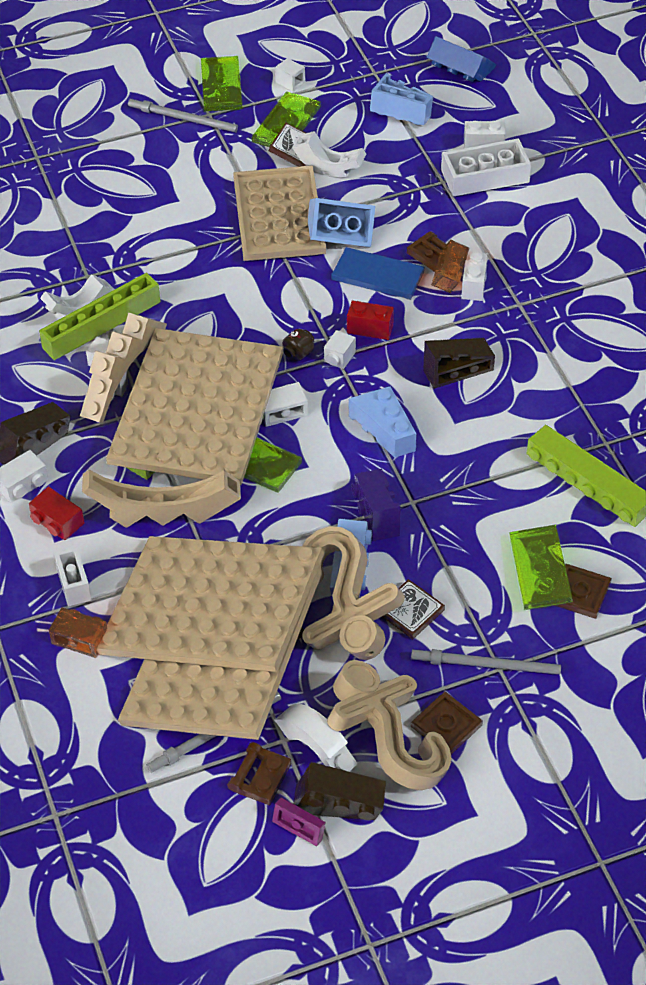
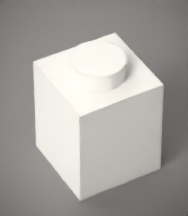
M287 58L275 67L276 83L291 91L296 90L305 83V67Z
M336 330L324 346V362L344 369L356 353V337Z

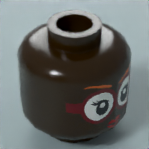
M293 330L282 342L285 356L295 361L303 360L314 350L315 341L313 335L307 330Z

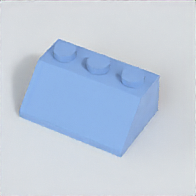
M320 198L310 199L308 211L310 240L371 247L375 206Z

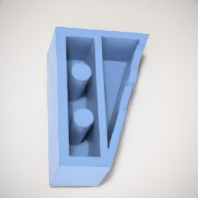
M386 73L372 89L370 111L376 112L379 115L395 117L397 120L413 122L416 125H425L431 117L433 96L416 87L410 89L404 86L405 82L401 80L396 82L390 79L391 75Z
M390 386L349 398V417L352 420H357L362 425L364 431L370 432L376 437V441L393 457L416 451V432Z

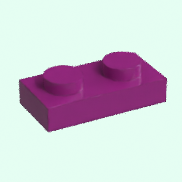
M280 798L275 803L272 822L315 846L319 845L323 839L325 821L283 798Z

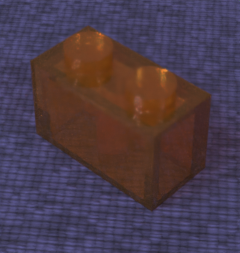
M450 239L441 250L432 286L448 293L452 292L460 282L469 247Z
M62 607L49 628L51 643L96 658L99 654L97 647L107 631L106 621L99 617H91L75 609L69 610Z

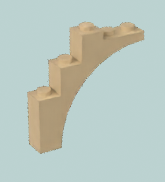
M128 313L123 333L112 331L106 353L95 351L89 370L92 376L80 413L81 417L99 423L104 422L109 404L123 375L137 356L148 348L155 328L166 329V323Z
M91 470L83 473L82 492L110 509V518L126 528L145 516L164 526L178 516L185 514L200 524L241 499L240 481L225 470L195 483L173 487H142L124 484L105 478Z

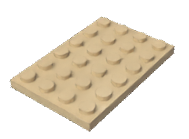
M313 166L233 172L244 261L326 254L325 242L310 240L309 202L310 199L318 198Z

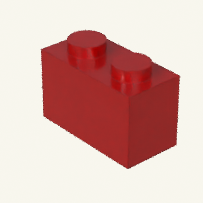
M352 300L347 313V333L389 340L394 322V307Z
M49 486L29 502L31 519L36 524L46 527L52 535L59 536L63 540L68 539L84 524L82 509Z

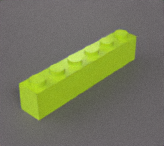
M146 272L40 329L42 349L53 360H56L95 339L97 336L126 322L128 313L138 315L161 302L159 284Z
M546 424L528 439L526 454L532 460L539 462L550 472L557 474L569 485H573L582 491L584 495L591 497L601 504L603 508L610 510L619 516L621 520L633 527H636L646 518V491Z

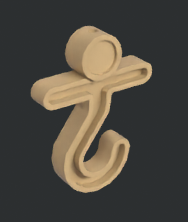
M329 526L317 530L306 539L302 547L322 548L324 552L317 571L320 577L319 583L324 578L323 562L326 556L332 552L341 551L342 560L332 595L334 601L332 613L306 627L302 634L303 640L313 649L320 650L340 639L344 649L359 660L375 658L384 647L385 634L374 620L400 607L405 599L404 593L395 584L387 583L360 598L359 595L368 561L365 547L352 532L342 527Z
M359 660L348 661L344 664L333 684L334 693L341 702L334 706L327 718L329 727L335 731H344L367 720L375 730L378 762L389 777L396 783L409 789L422 791L435 787L450 767L452 760L450 748L440 734L429 732L418 747V753L423 761L410 756L405 750L401 714L397 709L398 706L409 701L417 688L416 681L408 675H401L380 684V677L371 665Z

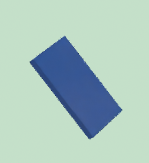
M346 247L332 273V280L411 300L424 274L425 267Z

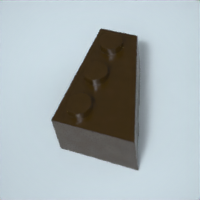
M485 338L426 340L424 342L423 371L434 389L494 370L495 354Z
M54 402L0 422V462L5 465L28 450H31L37 456L68 434L71 415Z
M311 762L295 787L293 804L316 816L375 821L384 809L386 781Z

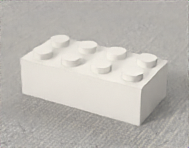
M518 138L442 152L441 171L452 196H459L529 183L531 162Z

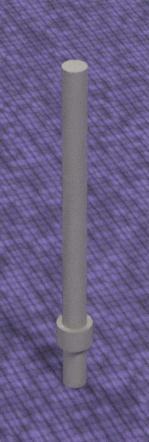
M129 99L128 106L141 109L142 112H154L232 132H237L238 125L154 105L150 101L144 100L142 102L134 99Z
M412 649L411 659L431 661V664L441 665L442 662L558 675L561 673V665L442 653V650L432 649V651Z
M278 691L275 695L272 704L281 700V696L278 693ZM199 734L176 748L170 747L163 751V755L147 763L146 766L149 772L152 773L167 764L172 765L180 760L179 757L217 735Z

